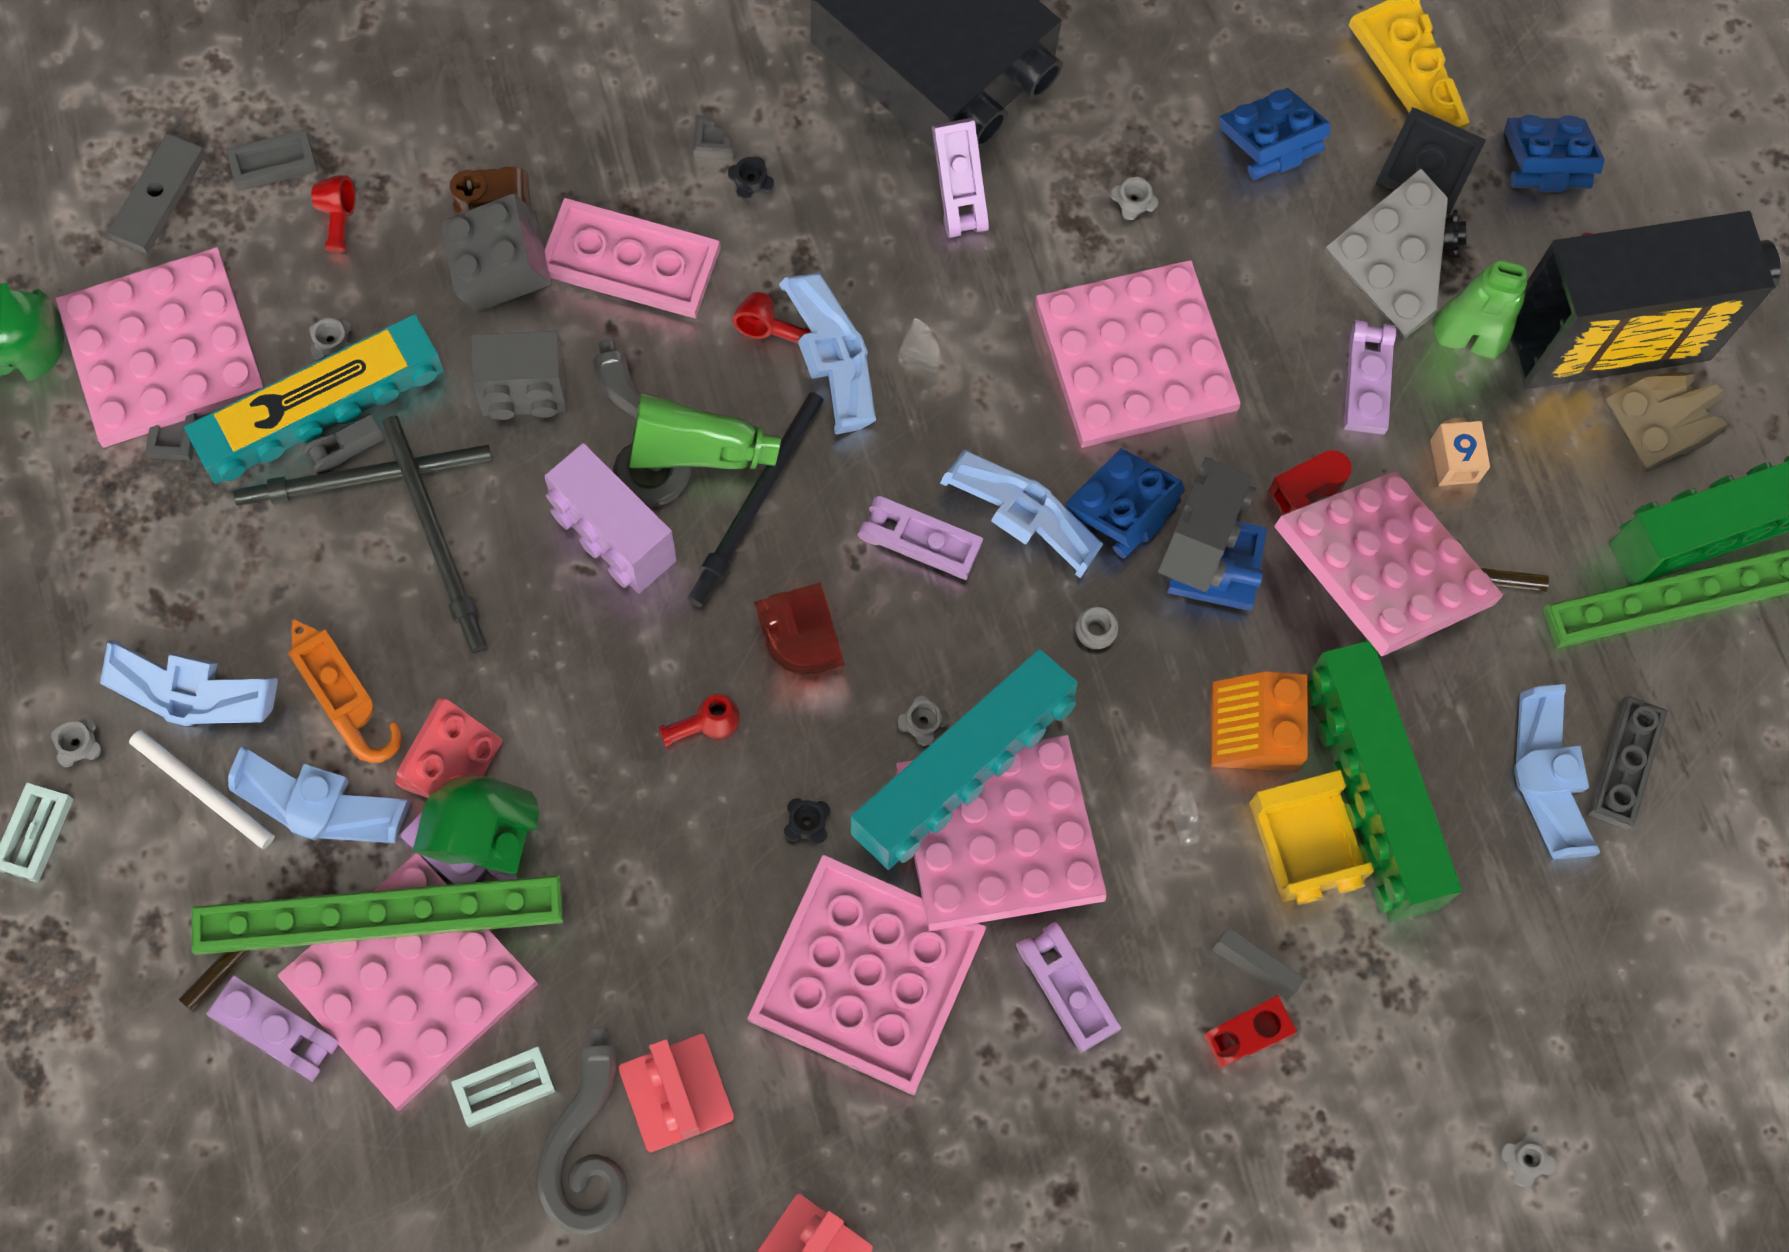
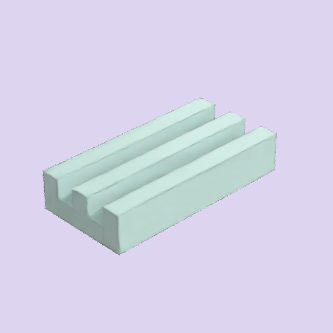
M26 782L0 843V872H7L14 876L24 877L39 883L74 799L67 794ZM37 797H41V803L33 821L28 827L15 864L9 863ZM54 802H56L55 805H54V808H53V810H52V812H51V815H50V817H49V820H48V822H47V824H46V827H45V829H44V831H43V834H42V836H41V838H40V841H39V843H38V845H37V848H36V850H35V853H34V855H33V857H32V860H31V862H30V864H29V867L26 868V867H27V864H28V862H29V859H30V857H31V855H32V852H33V850H34V848H35V845H36V843H37V841H38V838H39V836H40V834H41V831H42V829H43V826H44V824H45V822H46V819H47V817H48V815H49V812H50V810H51V808H52V805H53Z
M539 1047L451 1082L468 1127L556 1092ZM531 1062L535 1063L536 1069L471 1096L467 1097L465 1089ZM541 1079L542 1085L474 1113L471 1109L474 1105Z

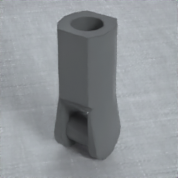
M368 414L336 432L311 441L304 447L303 452L305 456L312 457L315 462L313 467L315 473L323 474L332 471L351 457L385 440L373 416ZM337 445L340 446L341 449L329 454V449Z

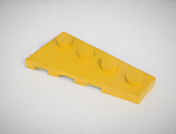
M1386 0L1352 16L1348 26L1410 113L1412 107L1466 130L1470 121L1454 80L1448 77L1444 67L1446 61L1441 47L1437 48L1431 33L1433 26L1428 14H1424L1420 0Z

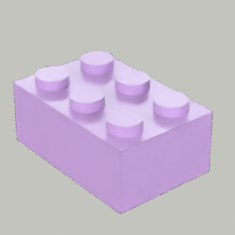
M584 443L544 476L549 491L546 497L553 505V508L550 510L553 517L566 530L572 526L582 536L579 542L583 548L595 559L601 556L610 565L608 571L623 588L630 585L640 594L676 562L672 531Z

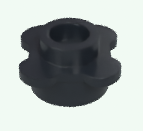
M760 157L743 158L728 169L729 179L733 180L737 186V196L743 200L750 199L753 194L760 191L769 192L774 187V179L767 175L765 161ZM749 176H753L755 179L753 181H749L747 178Z
M1453 210V218H1446L1443 251L1454 250V258L1459 257L1458 246L1467 245L1466 221H1458V210Z
M800 798L792 799L787 805V811L790 816L789 824L784 828L785 837L793 842L800 838L811 840L814 844L823 843L828 835L825 829V820L830 815L829 805L824 801L816 803L810 800L802 801ZM808 817L812 822L809 825H805L803 823L804 818Z

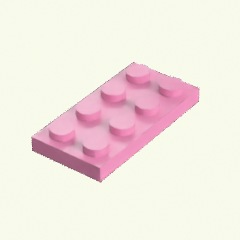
M564 198L544 252L551 279L696 319L720 251V241Z

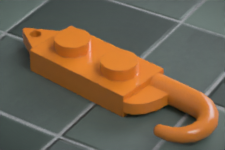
M292 620V650L287 653L351 752L360 760L368 763H382L390 759L398 751L402 742V732L396 722L390 724L392 735L391 740L386 746L379 749L370 747L359 729L366 725L372 717L374 711L373 701L326 629L320 632L297 620ZM304 629L302 633L297 634L298 630Z

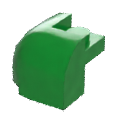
M8 283L0 284V376L6 375L14 369H19L27 381H31L45 375L54 367L63 351L64 334L61 316L47 294L39 288L32 291V293L9 290Z
M465 775L448 780L436 792L430 793L422 811L412 852L448 864L471 863L502 874L516 875L527 831L537 830L539 816L537 799L531 791L486 776Z

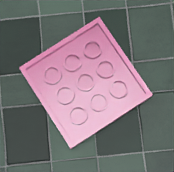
M218 247L55 298L95 432L103 448L148 434L149 427L159 425L162 428L184 421L187 415L193 413L200 417L215 412L265 387Z
M1191 260L1036 296L1035 306L1081 448L1238 411L1241 402Z
M1396 471L1282 515L1274 526L1381 656H1385L1494 606L1503 596L1489 576L1482 571L1462 545L1455 540L1437 519L1436 515L1429 510L1410 488L1409 484Z
M1068 735L1041 739L1030 749L1025 746L1015 755L1014 763L1003 775L997 777L994 774L983 784L984 789L976 800L969 805L962 803L952 812V819L944 829L937 834L931 831L920 841V848L914 855L929 931L1105 902L1107 896ZM912 761L896 763L897 774Z
M415 853L373 891L447 884L419 854ZM489 929L311 945L277 975L328 1034L338 1041L337 1044L398 1111L538 985L536 980Z
M822 855L747 1019L749 1022L911 1095H915L987 927L975 923L929 931L922 898Z

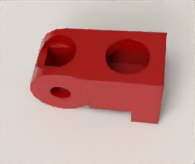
M1325 451L1276 476L1268 492L1282 514L1285 515L1310 505L1311 501L1320 496L1330 497L1338 494L1352 473V464L1350 459L1340 451Z
M1276 995L1217 1026L1203 1036L1221 1069L1251 1054H1257L1275 1044H1279L1293 1037L1297 1031L1281 999Z

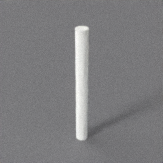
M139 730L133 734L129 741L133 747L261 849H266L273 842L275 835L144 731Z

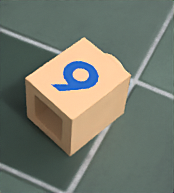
M1464 418L1447 420L1440 424L1430 439L1438 486L1479 483L1489 470L1490 462L1482 421L1467 422Z

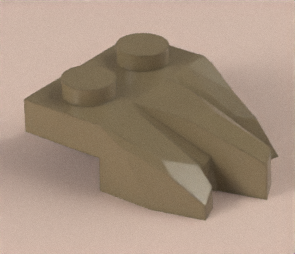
M1669 372L1643 378L1607 397L1606 404L1647 472L1682 453L1685 456L1710 443L1728 427V424L1721 417H1711L1708 414V411L1726 396L1723 389L1713 384L1693 391L1691 387L1696 380L1695 373Z

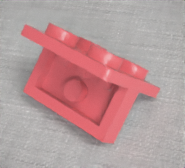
M439 698L397 771L398 777L394 784L407 792L428 798L430 793L436 792L448 780L465 775L484 776L502 743V739L448 699Z
M704 1034L693 1036L670 1046L667 1039L649 1045L651 1053L622 1063L618 1067L645 1147L650 1153L734 1120V1114Z
M797 1194L757 1252H872L873 1246L844 1225L845 1221L831 1211L826 1213L803 1195Z

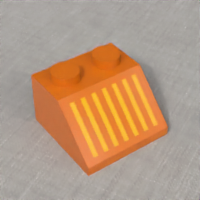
M1263 671L1213 681L1211 697V767L1297 772L1308 759L1307 674Z

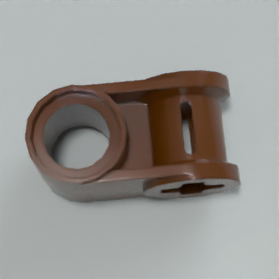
M508 166L499 169L463 170L455 174L450 181V191L454 198L453 208L456 215L469 211L468 205H472L474 209L513 193L531 208L528 174L522 168ZM468 180L471 181L472 188H468Z

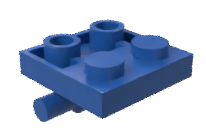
M1289 88L1274 91L1269 96L1249 104L1240 105L1235 110L1219 116L1220 129L1256 161L1248 165V173L1252 180L1259 179L1275 171L1281 174L1302 165L1304 159L1325 150L1322 139L1330 136V122Z
M1525 115L1522 118H1507L1504 133L1521 172H1512V188H1537L1539 192H1565L1566 188L1591 189L1593 187L1594 174H1601L1605 159L1585 119L1571 115L1561 118H1541L1535 115Z
M1120 448L1065 504L1067 509L1076 518L1117 540L1118 542L1113 546V549L1117 555L1125 559L1142 541L1148 542L1165 525L1164 519L1181 503L1180 496L1185 492V488L1181 479Z
M1235 521L1241 524L1242 528L1233 549L1226 547L1220 561L1228 563L1218 588L1210 585L1208 591L1204 593L1170 579L1167 593L1251 611L1254 605L1256 589L1260 587L1263 577V570H1260L1267 528Z

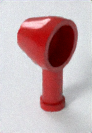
M337 175L315 183L312 187L311 198L315 209L330 214L328 238L324 249L333 253H343L346 250V244L344 243L346 217L351 216L354 212L356 196L351 178L347 175Z
M752 292L737 307L732 318L734 327L740 333L755 339L767 338L772 334L798 344L800 338L811 331L807 327L804 329L775 318L773 299L762 292Z
M712 694L701 701L696 715L667 726L661 725L658 727L665 747L672 745L674 741L700 731L710 738L721 739L730 736L737 729L740 713L738 706L729 696ZM715 705H720L726 711L720 716H715L710 713V709Z

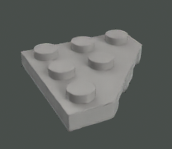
M1422 169L1326 246V252L1386 320L1390 324L1396 325V331L1404 340L1437 314L1448 198Z

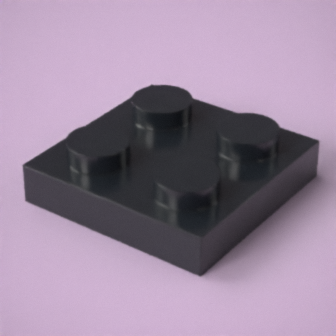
M1412 107L1376 183L1394 191L1422 169L1448 198L1446 214L1450 215L1486 139Z

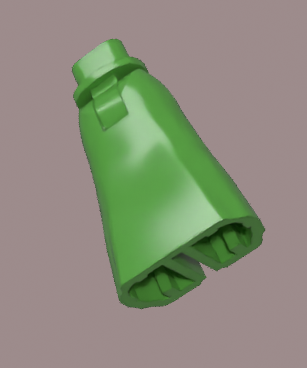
M1497 261L1495 264L1487 266L1484 271L1474 277L1457 296L1448 301L1434 316L1433 332L1436 335L1438 344L1457 350L1464 349L1473 336L1470 350L1476 355L1496 359L1502 352L1506 351L1515 330L1518 314L1524 303L1527 270L1521 265L1506 261Z
M641 392L632 437L629 468L707 467L743 469L747 467L748 461H750L751 469H756L757 463L775 466L781 437L763 434V428L753 426L748 421L737 417L697 410Z

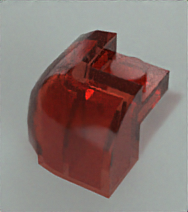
M821 582L789 592L777 593L769 596V598L754 602L766 641L765 646L772 659L785 670L801 675H809L846 666Z

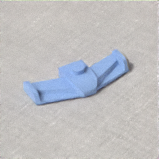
M821 273L784 277L779 283L781 290L787 292L812 332L804 334L798 341L812 379L829 376L836 424L834 426L835 434L853 432L865 428L875 422L876 417L867 362L868 350L861 333L856 330Z
M967 450L962 451L940 482L944 486H947L949 483L1000 506L991 522L1025 545L1036 531L1077 570L1075 575L1079 578L1082 577L1103 546V543L1052 494L1050 489L1035 479H1029Z
M110 640L107 641L100 684L163 716L167 722L192 726L194 724L263 722L273 710L278 679L215 680L218 664L216 662L176 653L169 655L166 668L125 647L122 643Z
M1565 684L1539 686L1520 693L1516 764L1513 767L1517 788L1522 791L1553 860L1596 856L1601 853L1598 845H1595L1572 796V793L1587 790L1589 784L1581 746L1562 747Z
M244 746L240 747L228 775L229 790L288 827L292 834L314 841L318 838L396 843L411 805V801L408 798L344 795L349 783L346 777L306 764L303 765L296 780Z

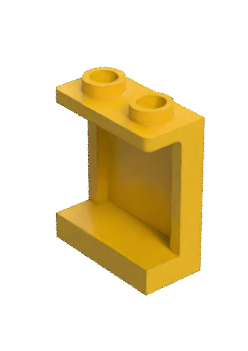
M1341 770L1259 791L1249 802L1282 902L1296 899L1298 905L1307 904L1323 897L1322 891L1338 888L1340 894L1351 892L1364 887L1365 883L1363 880L1374 872L1371 862L1364 863L1341 796V792L1346 787Z

